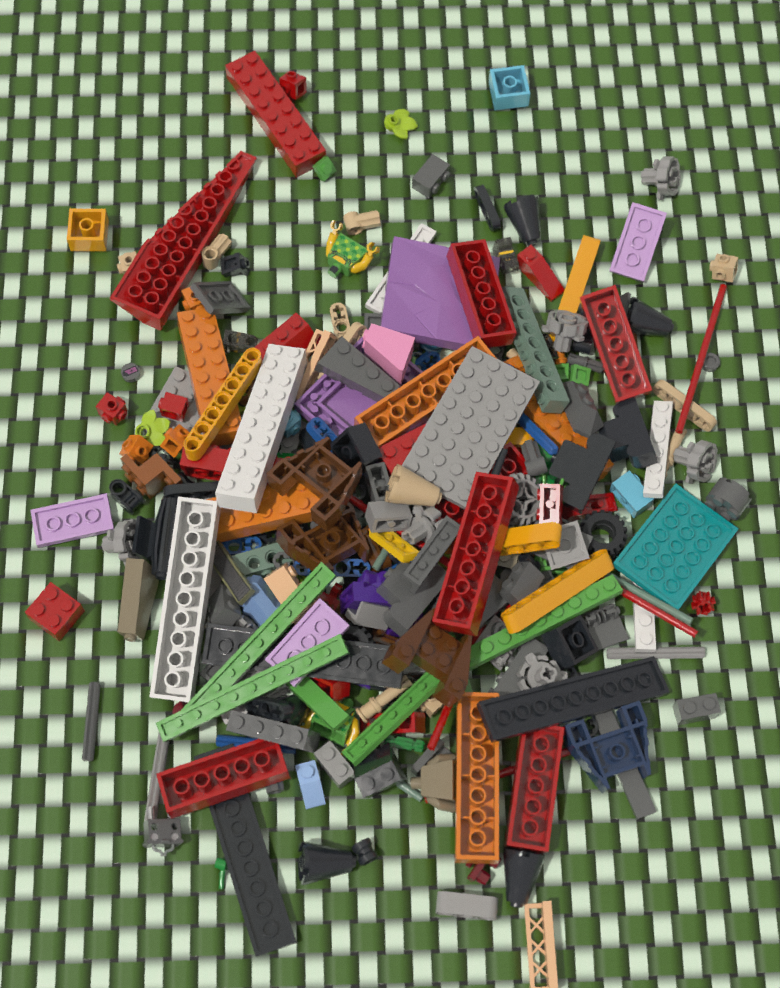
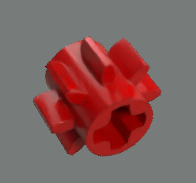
M699 591L696 595H692L693 602H691V608L696 609L697 615L707 616L708 613L715 610L713 605L716 604L715 597H711L709 591L707 593Z

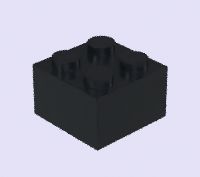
M365 422L346 428L330 443L333 454L350 468H353L360 461L362 463V474L364 473L365 466L375 464L383 457Z
M581 615L541 635L552 659L556 661L560 670L574 666L599 651Z

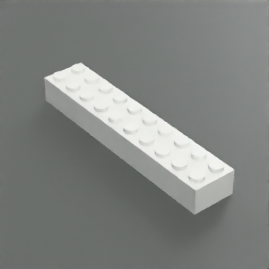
M275 344L268 345L215 492L218 507L257 513L268 482L266 473L273 467L307 366L305 349Z
M178 497L150 697L189 702L195 696L221 511L217 501Z

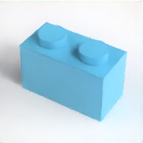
M630 470L611 484L610 492H613V495L633 518L649 508L654 501V498L643 497L644 486L641 484L639 477L636 474H632Z

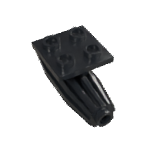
M171 497L162 499L155 523L142 516H137L132 553L152 563V574L158 580H166L178 501V499Z

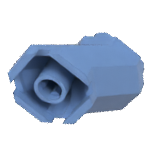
M253 575L252 577H247V580L256 592L240 607H242V613L252 618L260 627L281 604L263 578Z

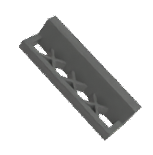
M447 515L401 576L413 585L410 589V592L413 594L416 593L457 537L460 525Z

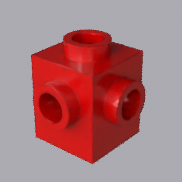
M289 71L279 78V85L289 98L297 100L307 93L306 77L294 71Z
M108 392L95 406L98 414L105 422L113 423L116 426L126 418L128 412L125 405L126 402L122 398L114 397Z

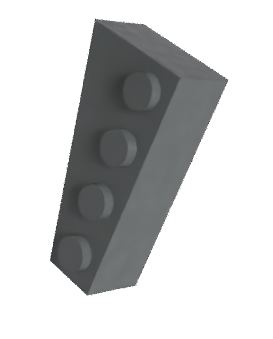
M342 336L315 367V371L322 372L335 381L338 380L347 385L346 387L352 390L355 389L376 402L400 387L398 383Z

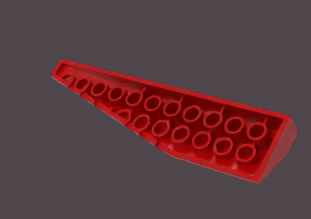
M240 151L226 164L222 171L215 175L211 182H207L200 192L191 197L174 217L171 216L162 228H159L151 239L148 238L112 293L110 300L142 323L161 331L182 296L181 290L187 288L202 263V250L214 241L223 226L257 157Z

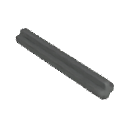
M90 682L88 689L82 760L86 762L94 760L101 686L99 682Z

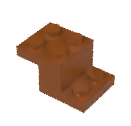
M158 453L154 454L139 467L127 454L120 458L123 464L121 468L125 472L124 476L130 483L134 482L137 485L136 489L142 496L146 495L149 499L159 493L165 486L183 484L182 479Z

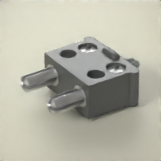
M149 806L147 807L148 819L143 823V847L152 848L153 851L159 852L161 856H167V853L173 851L174 847H178L183 843L180 819H171L169 815L168 819H155V807ZM156 847H171L165 850L164 853L162 850L156 849Z

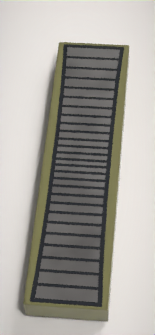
M217 540L213 567L237 603L243 605L256 591L222 542Z

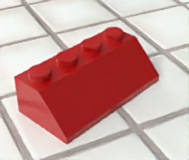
M295 313L254 348L261 352L262 361L269 344L307 350L314 332L309 324Z

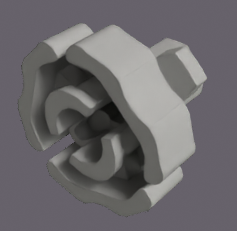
M674 156L663 157L660 161L655 159L653 163L654 168H644L641 172V182L643 185L657 186L658 200H663L664 195L674 196L678 193V188H669L679 187L681 181L680 164Z
M567 310L550 311L547 323L542 325L541 329L543 332H553L556 334L553 346L556 351L569 352L572 339L577 342L584 341L585 337L582 335L587 331L588 321L586 317Z
M700 440L696 444L690 442L687 448L679 446L673 454L675 463L687 466L685 482L692 484L693 480L701 482L709 480L711 474H708V472L713 473L717 464L716 444Z
M413 506L410 527L401 533V538L410 545H414L419 541L426 543L443 521V519L436 523L434 521L441 517V512L431 506Z
M135 519L118 522L114 530H108L107 536L102 538L101 546L103 551L118 553V557L123 561L124 566L127 558L143 559L132 553L136 527Z
M532 652L524 657L526 662L520 666L517 672V676L521 678L525 674V669L529 667L527 680L531 688L568 679L567 672L561 671L555 660L546 663L548 661L547 656H535ZM524 679L518 681L517 685L521 691L529 689Z

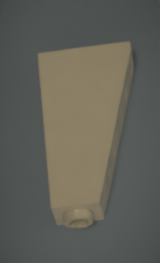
M127 558L125 564L118 633L124 637V640L129 642L144 640L159 580L155 578L156 576L152 574V566L144 559Z

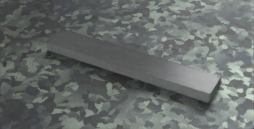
M612 710L594 715L598 724L599 735L620 729ZM638 768L617 775L636 820L656 813Z

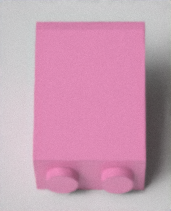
M371 323L369 330L365 329L362 338L364 340L362 344L364 355L401 386L413 354L415 337Z

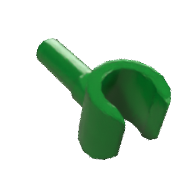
M217 858L214 867L220 870L218 889H224V880L228 866L224 858Z

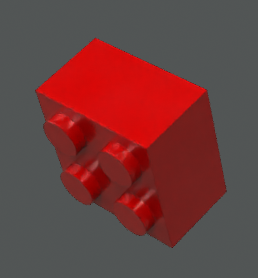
M50 582L25 611V614L29 620L60 642L85 610L78 601Z

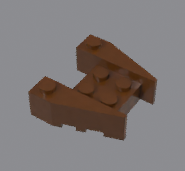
M329 437L316 442L314 446L306 450L301 449L297 451L296 455L290 458L285 457L266 473L268 485L281 496H284L297 482H300L320 498L310 509L312 521L326 532L341 518L362 476V463L360 461L353 468H350L330 452Z
M348 502L341 518L327 532L319 525L304 532L294 519L277 527L276 542L289 557L311 571L323 562L334 573V565L355 553L358 554L364 563L368 561L369 547L362 534L359 520L356 518L355 509L350 502Z
M433 608L388 648L381 663L399 674L413 662L440 680L432 697L447 707H451L461 700L468 685L472 636L464 635L461 639L457 640L431 623L436 609Z

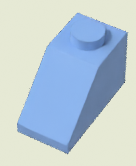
M315 760L295 765L306 810L326 805Z

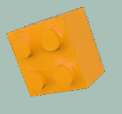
M69 209L67 242L70 251H107L109 219L106 209Z

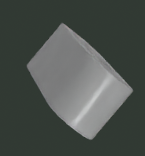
M438 891L435 913L445 916L495 921L497 920L498 898Z

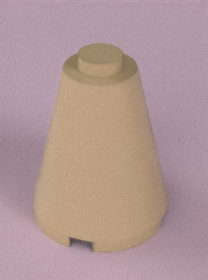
M397 464L388 482L389 491H386L385 502L434 507L435 504L440 503L442 493L436 485L406 467Z

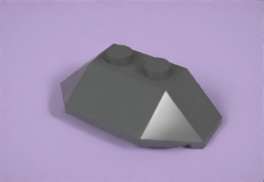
M574 381L563 382L570 401L564 411L573 432L589 438V436L604 426L594 400L588 392L589 389L582 383L578 384Z

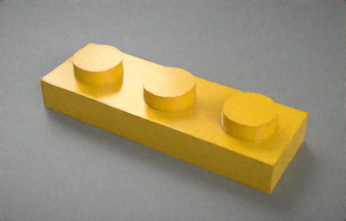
M369 530V537L402 563L413 561L420 552L393 531L371 533Z

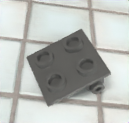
M614 603L581 615L599 650L629 640L618 615L620 614V609L618 606L615 607Z

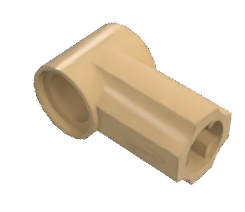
M377 210L360 214L352 211L343 216L349 235H357L364 229L381 226Z
M219 234L208 247L202 250L203 267L212 270L218 266V261L232 245V241L227 235Z

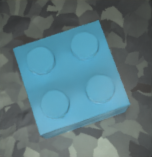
M524 65L490 69L489 86L494 110L529 106L530 90Z

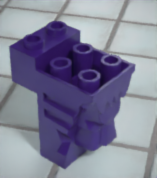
M365 570L357 579V582H352L340 594V613L346 614L348 608L358 610L362 601L391 607L392 605L376 591L386 579L383 575L387 571L376 573ZM424 613L420 614L411 627L424 616ZM388 626L386 634L400 637Z

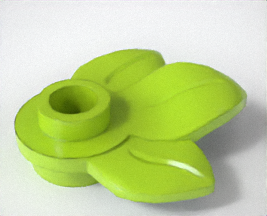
M398 109L393 114H388L384 119L385 128L393 131L397 137L402 139L408 138L407 131L418 128L417 122L409 117V111L405 109Z
M150 410L142 416L141 424L135 429V435H141L152 445L160 446L165 439L163 434L168 431L171 422L166 418H157L155 410ZM147 430V434L144 436L143 432Z

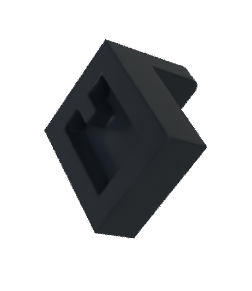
M238 252L220 258L221 274L224 277L240 272L245 276L249 275L250 262L241 253Z

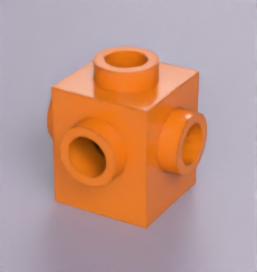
M190 287L181 290L184 300L182 304L185 311L205 308L195 297Z
M180 424L174 429L170 427L164 434L166 438L160 447L175 458L183 451L184 440L190 432Z
M130 435L122 444L119 454L122 457L127 454L135 464L142 465L149 458V453L154 445L141 435Z

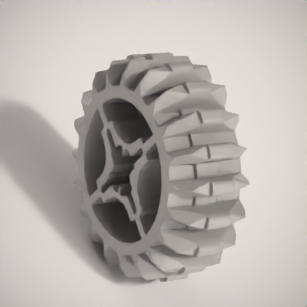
M510 474L508 477H514L520 486L517 498L524 501L516 499L509 524L517 526L529 525L530 522L536 520L537 508H540V501L537 500V490L540 488V484H535L536 479L530 478L528 474Z

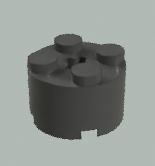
M719 478L707 495L704 504L727 521L738 520L752 500L748 498L749 492L736 481L730 483L726 481L727 478Z

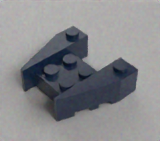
M640 700L621 706L616 711L622 728L593 738L590 737L584 719L564 725L563 739L567 750L601 793H605L610 789L607 779L638 768L642 780L651 775L648 754L649 738H647L648 723Z

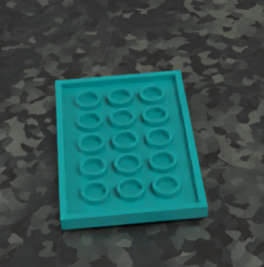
M675 483L613 562L615 569L646 592L679 610L738 531V528Z

